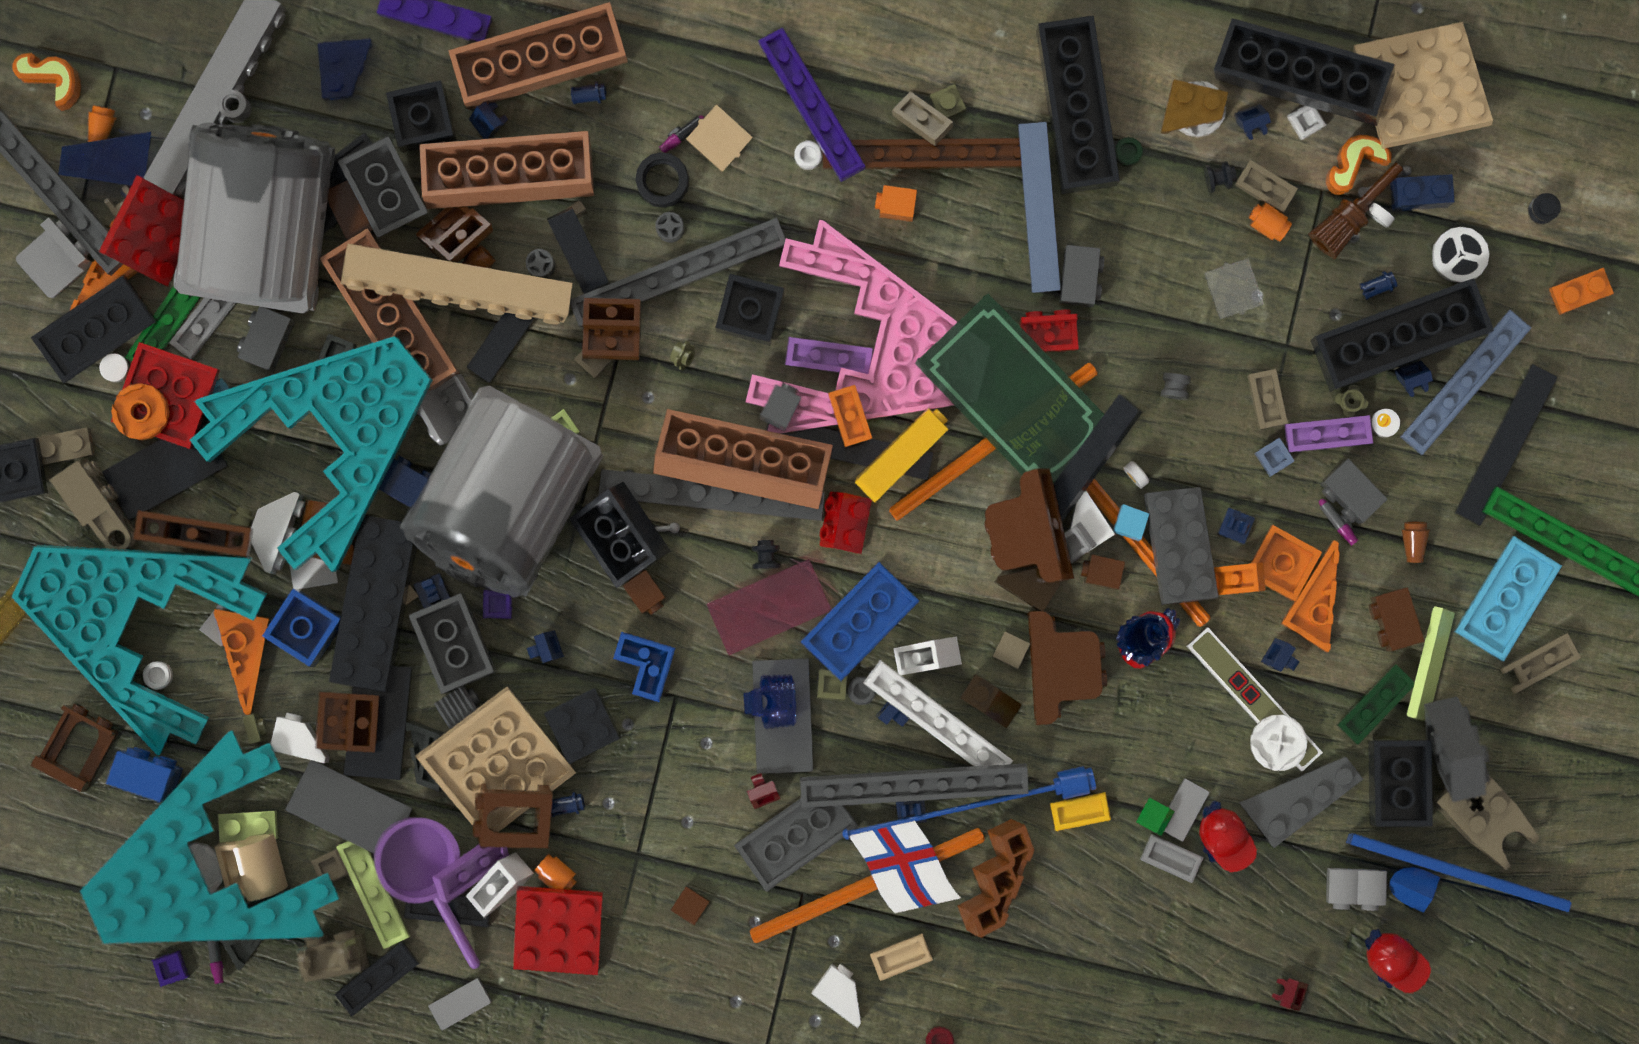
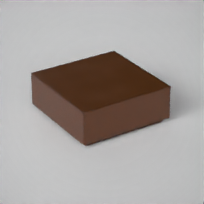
M686 886L671 911L692 925H695L710 901Z

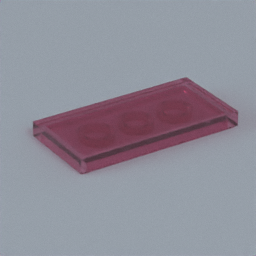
M809 559L706 604L728 655H732L831 611Z

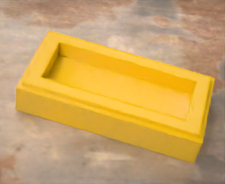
M1105 792L1049 803L1055 831L1111 820Z

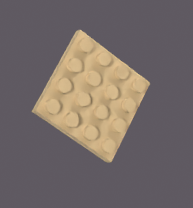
M1463 22L1354 45V53L1395 64V76L1378 125L1375 126L1382 149L1492 125L1493 118Z
M508 686L416 755L419 762L472 825L473 821L478 820L479 810H475V795L480 793L481 783L486 784L487 790L537 791V785H549L552 792L576 774L572 765L568 763L567 759ZM531 807L495 808L488 814L487 825L491 830L499 832Z

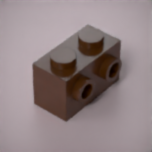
M1408 587L1371 597L1372 604H1369V611L1372 619L1378 621L1380 631H1377V636L1382 648L1386 647L1388 652L1425 642Z

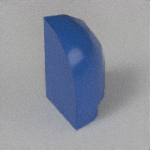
M1415 867L1403 868L1393 875L1389 888L1399 901L1424 913L1434 897L1440 877Z

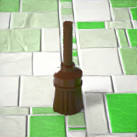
M1395 162L1360 199L1356 198L1353 202L1343 199L1340 205L1332 210L1331 216L1308 233L1313 243L1324 254L1335 260L1352 236L1358 235L1363 226L1365 227L1369 223L1366 216L1369 210L1368 206L1403 171V168Z

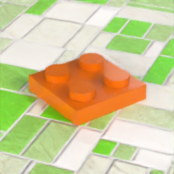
M1271 525L1251 563H1263L1266 587L1295 602L1322 552L1280 528Z

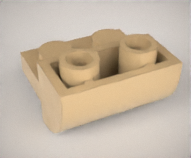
M274 833L249 836L241 841L221 842L214 847L225 888L238 883L244 898H247V902L272 896L288 887Z

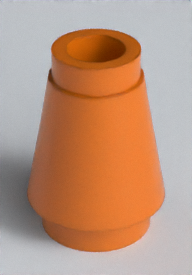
M93 105L92 111H89L88 145L105 147V143L116 121V117H114L115 110Z

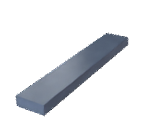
M1047 122L1018 124L1032 293L1060 290Z
M1509 310L1493 328L1494 331L1484 338L1400 436L1420 455L1427 451L1530 331L1531 327L1513 311Z

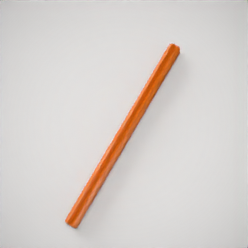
M1087 363L1063 382L1075 392L1098 373L1091 363ZM1058 384L994 432L1006 442L1049 411L1053 404H1058L1056 402L1057 398L1061 402L1062 399L1059 394L1062 395L1061 390L1067 397L1070 394ZM990 434L890 507L889 512L895 520H900L1000 447L1001 444Z
M1048 427L1040 433V439L1060 462L1072 452L1052 427ZM1071 457L1063 466L1066 467L1073 457ZM1094 478L1086 491L1097 507L1115 526L1120 508ZM1123 536L1157 577L1152 546L1143 536L1140 541ZM1198 601L1179 603L1197 626L1202 627L1211 619L1210 615Z
M976 828L935 846L933 849L940 862L983 843L985 838L982 831ZM870 875L750 930L754 943L766 940L878 890L873 876Z

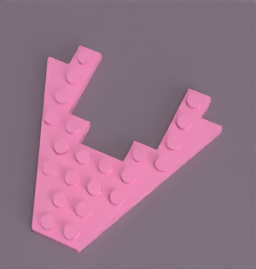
M819 220L813 245L786 238L779 267L860 287L854 314L881 321L868 374L841 368L835 391L855 385L866 420L925 411L928 407L930 409L961 405L959 400L930 371L934 366L930 360L965 328L823 220ZM969 330L936 360L940 364L936 369L938 374L967 404L977 402L990 351V346ZM752 374L745 403L765 407L775 385L781 387L785 382ZM785 383L798 390L797 395L801 399L785 431L771 424L768 426V431L784 434L838 425L828 393Z

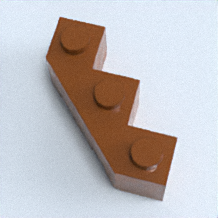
M1013 819L987 831L996 857L972 868L981 894L957 905L966 930L979 938L1005 926L1009 916L1007 911L1012 899H1015L1024 878L1022 874L1027 861H1031L1034 853L1026 826Z

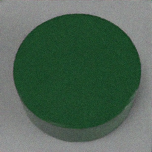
M1132 137L1122 138L1115 146L1116 161L1123 166L1135 165L1143 153L1140 142Z

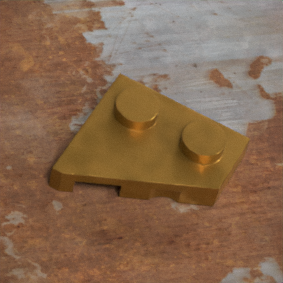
M1174 79L1160 133L1167 134L1175 130L1189 129L1201 124L1221 121L1228 92Z

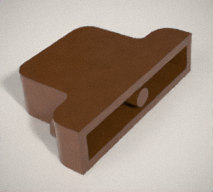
M1037 468L1027 471L1020 478L1021 495L1019 497L991 504L985 511L986 519L984 525L992 545L990 550L991 557L1001 570H1015L1037 565L1040 576L1046 582L1074 579L1050 468Z
M138 511L133 539L249 557L253 529ZM153 523L159 525V530L156 533L150 531V526ZM238 536H241L243 544L237 547Z
M1044 611L1028 612L1035 725L1052 724L1057 718H1061V701L1095 699L1101 694L1102 687H1107L1106 670H1101V659H1105V643L1100 642L1098 636L1091 631L1057 633L1054 616H1050Z

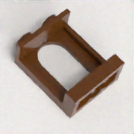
M74 703L73 706L63 705L61 708L64 710L63 715L41 755H36L30 766L79 792H86L119 731L112 728L113 722L101 716L95 719L87 715L89 710L79 704ZM84 721L98 729L99 737L80 774L55 761L77 723Z
M481 783L480 793L475 795V810H479L478 820L473 821V837H477L480 847L548 848L553 796L549 785H537V791L487 790L486 784ZM498 807H535L534 832H495L487 825L488 814Z

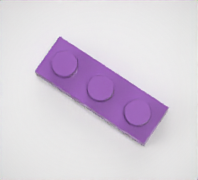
M789 337L785 365L840 372L841 368L868 374L873 348Z
M1370 415L1284 425L1289 453L1373 443Z
M477 845L434 875L433 880L439 899L448 903L481 880L497 861L509 856L507 847H480V845Z

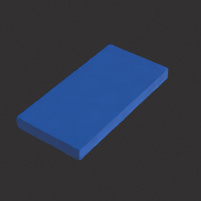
M878 562L800 643L838 680L842 681L919 603V600Z

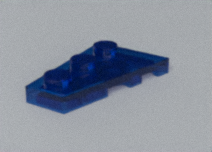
M151 132L63 146L58 175L132 186L136 176L144 178L146 174Z

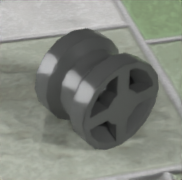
M666 212L658 217L655 227L661 240L673 243L681 239L684 234V225L679 215L674 212Z
M535 249L527 255L526 268L532 276L549 278L554 273L555 261L548 251Z
M1164 373L1165 387L1161 390L1160 396L1170 399L1188 400L1187 385L1191 383V377L1182 374Z

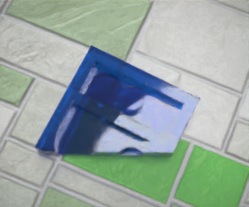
M372 39L317 43L322 99L352 98L356 88V81L361 76L365 66V59L369 49L373 46Z

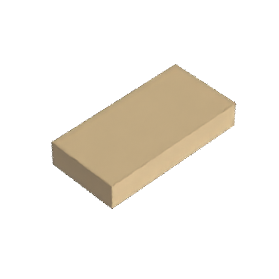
M922 933L870 953L880 981L933 961Z

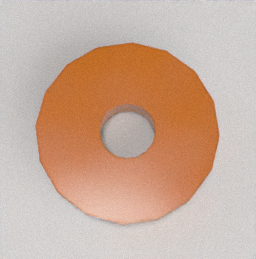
M141 383L129 385L121 390L116 396L111 410L113 422L117 429L127 437L137 440L151 439L161 433L168 423L170 414L168 401L163 393L153 386ZM144 404L147 407V415L145 418L138 420L134 416V409L137 405Z

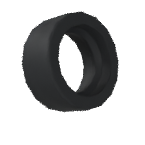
M659 152L649 155L641 162L636 172L635 181L639 194L645 202L654 207L666 208L674 206L684 198L688 191L689 177L686 166L678 157L671 153ZM667 164L678 173V186L670 195L657 196L648 189L646 176L655 165Z

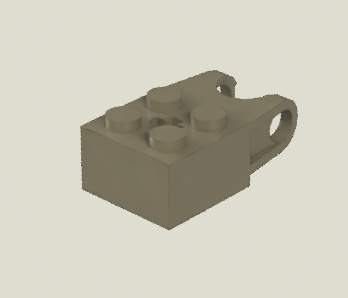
M88 459L78 460L50 479V482L83 527L89 525L107 549H128L136 543L137 540L133 539L135 527L127 519L119 502L116 500L119 498V495L110 483L106 485L100 476L103 473L95 461L89 462ZM117 530L122 531L125 535L124 544L116 540L115 534Z
M1490 775V781L1486 782V795L1474 797L1478 799V807L1476 809H1470L1472 805L1471 798L1452 802L1446 787L1442 789L1432 799L1434 806L1469 843L1502 869L1508 870L1511 867L1502 850V842L1506 835L1511 832H1517L1534 844L1540 840L1517 804Z
M354 929L339 932L333 935L334 939L328 940L327 935L305 940L306 945L297 950L301 977L304 978V982L361 972L368 968L369 961L364 933L356 934Z

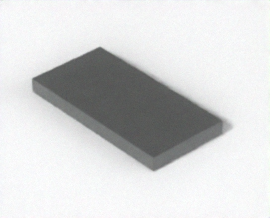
M809 659L752 661L757 774L813 772Z
M310 760L285 811L373 854L382 833L393 823L409 818L413 810L313 760Z
M800 798L734 846L767 892L841 840L844 829L847 828V831H850L859 826L844 805L802 808Z

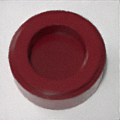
M936 1026L928 1031L925 1041L926 1044H954V1037L948 1028Z

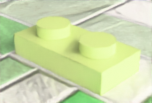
M277 810L218 814L220 843L241 841L249 836L273 833L275 839H278Z

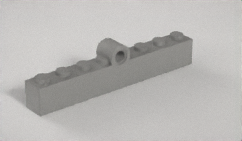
M244 0L146 172L144 179L177 197L183 198L186 189L190 152L189 135L192 125L208 122L224 125L228 120L240 123L250 116L251 105L242 95L245 89L243 84L248 76L251 77L258 67L257 60L261 52L265 53L272 42L271 35L275 28H280L285 20L286 14L284 12L286 9L281 3L276 0ZM234 102H239V107L235 111H230L231 105Z

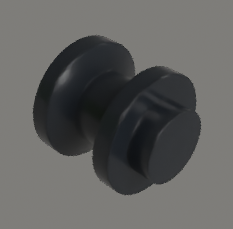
M1227 161L1222 162L1219 169L1213 170L1210 165L1204 166V176L1209 193H1214L1216 186L1224 185L1227 189H1232L1233 183L1237 182L1234 166H1229Z
M1543 193L1537 196L1528 206L1530 219L1537 224L1549 223L1559 215L1561 210L1560 201L1555 195L1550 193Z
M758 540L757 546H752V551L758 553V562L752 565V569L781 568L780 563L775 562L774 554L780 550V545H774V540Z

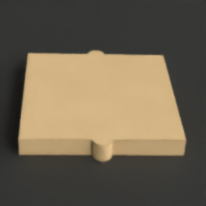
M715 105L704 119L698 120V126L686 140L723 172L735 157H740V151L753 137L718 105Z

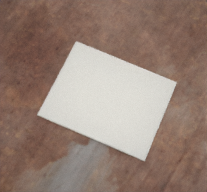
M311 558L298 570H294L290 565L294 589L338 583L336 572H332L323 560Z

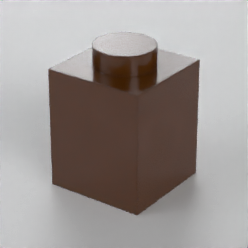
M1090 555L1089 560L1083 561L1080 576L1085 577V584L1119 590L1125 562Z
M647 570L623 585L642 614L649 612L652 615L664 607L662 601L666 597Z

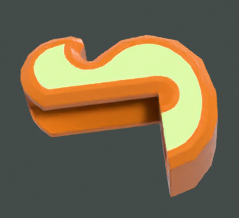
M32 53L20 54L14 60L12 65L13 72L24 83H56L55 106L59 110L70 109L77 102L81 89L79 74L68 61L59 57H47L41 61Z
M1360 134L1349 138L1338 152L1337 161L1339 169L1337 166H1334L1327 173V188L1335 195L1349 192L1353 187L1363 158L1383 166H1388L1391 163V151L1389 148L1382 149L1380 140L1374 136Z

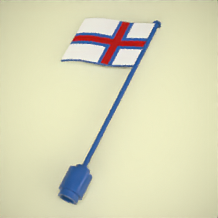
M1081 766L1057 772V778L1053 779V785L1028 790V794L1000 796L847 831L846 828L843 830L842 835L845 839L850 837L865 859L881 896L894 913L961 898L948 882L932 845L915 821L1055 790L1056 795H1062L1063 800L1090 794L1091 790H1096V783L1092 768Z

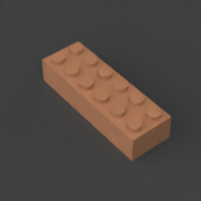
M610 2L448 50L461 95L468 110L474 109L484 102L489 104L628 62Z
M588 131L420 144L422 198L427 209L594 196L592 150Z
M368 228L320 257L323 265L372 343L393 336L398 337L432 378L433 381L428 391L435 390L455 375L460 374L414 300L405 299L403 295L392 293L390 296L379 295L375 293V290L366 288L362 291L348 289L347 285L341 284L345 251L348 244L383 250Z
M667 409L655 453L653 473L819 509L833 445Z

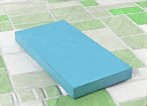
M1512 536L1454 632L1500 661H1504L1562 565L1517 537Z

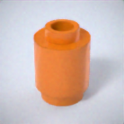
M1266 202L1262 206L1257 204L1248 217L1252 220L1250 223L1251 227L1269 239H1276L1279 242L1284 238L1292 225L1287 220L1288 217Z
M550 854L534 870L539 875L538 879L549 888L571 890L577 882L573 879L576 873L558 857L553 858Z

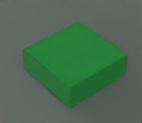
M1149 798L1136 823L1162 836L1175 811Z

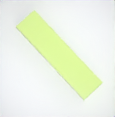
M1435 606L1433 608L1407 716L1421 721H1425L1424 704L1431 703L1434 700L1455 615L1454 612Z
M349 841L336 846L383 949L409 938L410 934L392 895L385 890L378 879L372 853Z

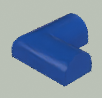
M621 632L613 659L640 667L632 694L660 702L676 648Z

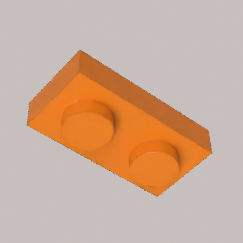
M1604 268L1549 289L1559 315L1614 294Z
M852 385L828 393L844 446L848 447L872 439L856 386Z
M1263 563L1214 567L1218 595L1266 591Z

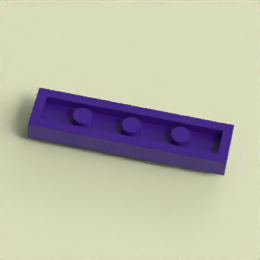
M380 0L377 9L379 16L472 42L487 39L492 17L435 0Z

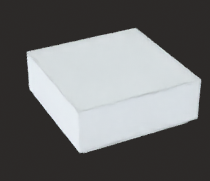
M1303 106L1287 116L1301 141L1326 126L1319 111L1312 107Z

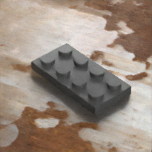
M1201 487L1146 493L1144 501L1146 513H1149L1148 526L1161 606L1218 598Z

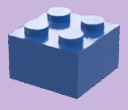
M293 588L262 637L307 666L316 667L339 631L341 616L299 589Z
M128 747L127 750L117 751L106 784L158 802H163L177 788L183 768L176 766L177 761L165 756H154L152 758L149 757L150 751Z

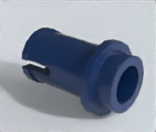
M595 81L593 85L572 86L571 98L573 105L597 101L600 104L602 100H607L605 83L600 84L599 81Z
M1383 271L1381 276L1359 284L1360 289L1364 291L1362 294L1365 300L1388 290L1393 292V288L1398 287L1392 271L1388 273Z
M573 792L571 796L552 799L551 817L573 812L580 814V811L585 810L582 793L577 794Z

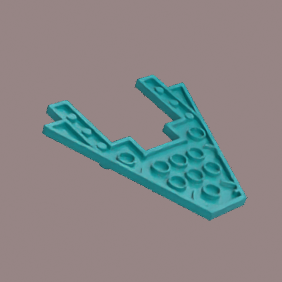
M393 336L197 399L194 402L209 419L210 423L193 436L190 442L207 462H211L270 410L273 409L289 429H292L311 412L344 452L343 455L323 471L339 490L340 494L278 546L277 549L294 570H298L314 555L318 554L332 572H336L433 380L400 339Z
M36 545L27 561L12 598L153 752L160 755L171 733L196 745L210 717L133 681L144 656L118 643L139 597L161 608H166L176 585H179L254 621L267 593L242 582L252 560L250 556Z
M234 731L228 732L80 890L103 944L314 938L324 936L314 910L340 899L329 873L249 908L238 883L213 894L210 893L188 843L215 831L203 804L282 769L271 743L244 754Z

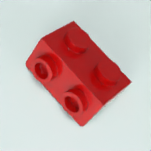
M1068 309L1056 310L1054 315L1043 316L1042 311L1027 312L1026 317H1021L1020 319L1021 338L1035 353L1076 351L1079 349L1077 333L1078 314H1071V310ZM1021 344L1022 354H1029V351Z
M830 492L825 502L826 512L823 526L820 529L819 545L825 548L862 554L872 499L844 492Z

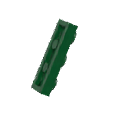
M1394 664L1336 726L1358 745L1414 687L1415 682L1401 668Z

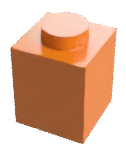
M884 185L883 193L877 192L875 209H880L879 217L912 222L917 190Z

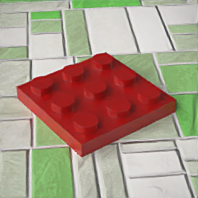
M136 176L99 252L168 287L178 263L184 200L148 180Z
M139 342L122 390L129 385L141 383L153 386L162 392L168 401L170 414L167 425L155 437L193 449L194 445L190 442V439L199 432L205 415L194 401L213 393L220 370ZM144 404L137 405L134 409L135 418L138 420L145 418L147 407Z
M518 886L513 969L598 975L603 892Z

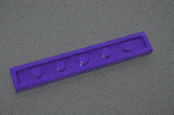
M783 27L758 40V44L840 182L865 170V164Z

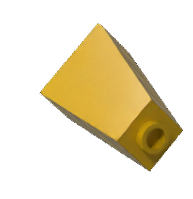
M928 407L856 477L855 483L875 503L948 430V427L945 425L948 419L938 409L932 411Z

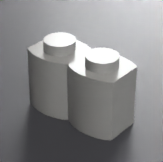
M1327 868L1326 902L1333 903V909H1350V904L1361 905V910L1378 911L1379 905H1386L1387 871Z

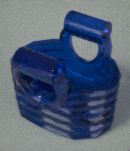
M763 674L760 677L759 688L743 693L745 714L762 717L765 729H778L779 727H789L796 724V691L791 674ZM762 695H764L767 699V706L765 709H763Z

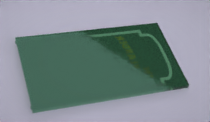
M989 293L984 295L962 319L915 362V365L1021 475L1037 468H1050L1053 484L1104 415Z

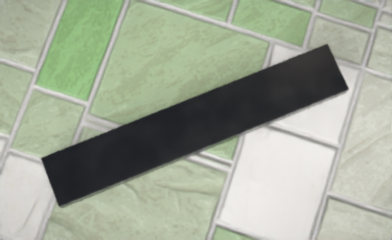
M1534 364L1530 365L1454 512L1455 514L1481 526L1487 515L1482 511L1495 487L1501 488L1557 376Z
M1119 394L1053 484L1062 522L1143 413L1124 395Z
M822 427L784 433V435L833 445L830 459L865 467L873 462L891 444L870 439L845 447L839 431ZM926 451L903 475L928 480L933 452Z

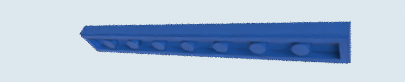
M1354 833L1348 834L1346 843L1566 912H1569L1571 907L1569 900Z

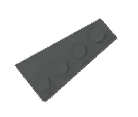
M1342 757L1238 803L1269 844L1275 848L1361 782L1363 778L1347 757Z

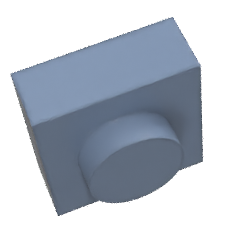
M1280 438L1254 453L1269 477L1294 462L1293 457Z

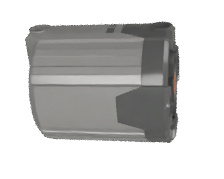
M210 122L192 125L189 135L190 152L178 263L174 274V288L180 294L297 313H306L309 310L315 311L319 292L317 285L330 176L335 160V148L328 141H320L300 135L299 131L278 126L252 124V126L218 125Z
M491 386L479 387L465 416L416 502L408 511L400 528L403 529L407 540L411 541L420 551L435 561V566L445 571L454 579L475 588L481 586L491 591L508 594L511 597L522 595L526 597L538 576L539 570L604 455L598 445L565 428L541 412L518 402Z

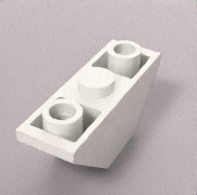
M293 492L257 510L251 527L253 529L251 543L264 571L267 573L276 574L277 570L281 571L286 559L278 551L277 547L296 532V528H293L296 517L300 518L303 514L306 503L303 501L304 495Z

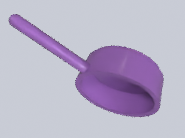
M410 817L393 823L382 833L374 851V864L380 883L389 894L404 902L423 903L433 900L467 963L472 969H477L480 966V961L448 903L439 899L433 880L434 875L460 858L459 847L454 836L445 826L430 819Z

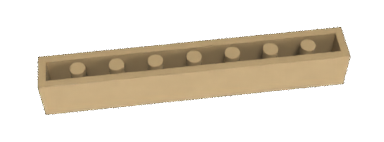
M348 244L345 251L341 284L347 285L348 289L362 291L364 288L375 290V293L384 296H390L392 293L401 294L408 300L430 299L432 303L437 305L459 304L460 308L466 310H476V308L488 309V312L491 314L503 315L504 312L515 314V317L524 320H530L532 317L540 318L548 324L564 323L569 312L572 283L352 244Z

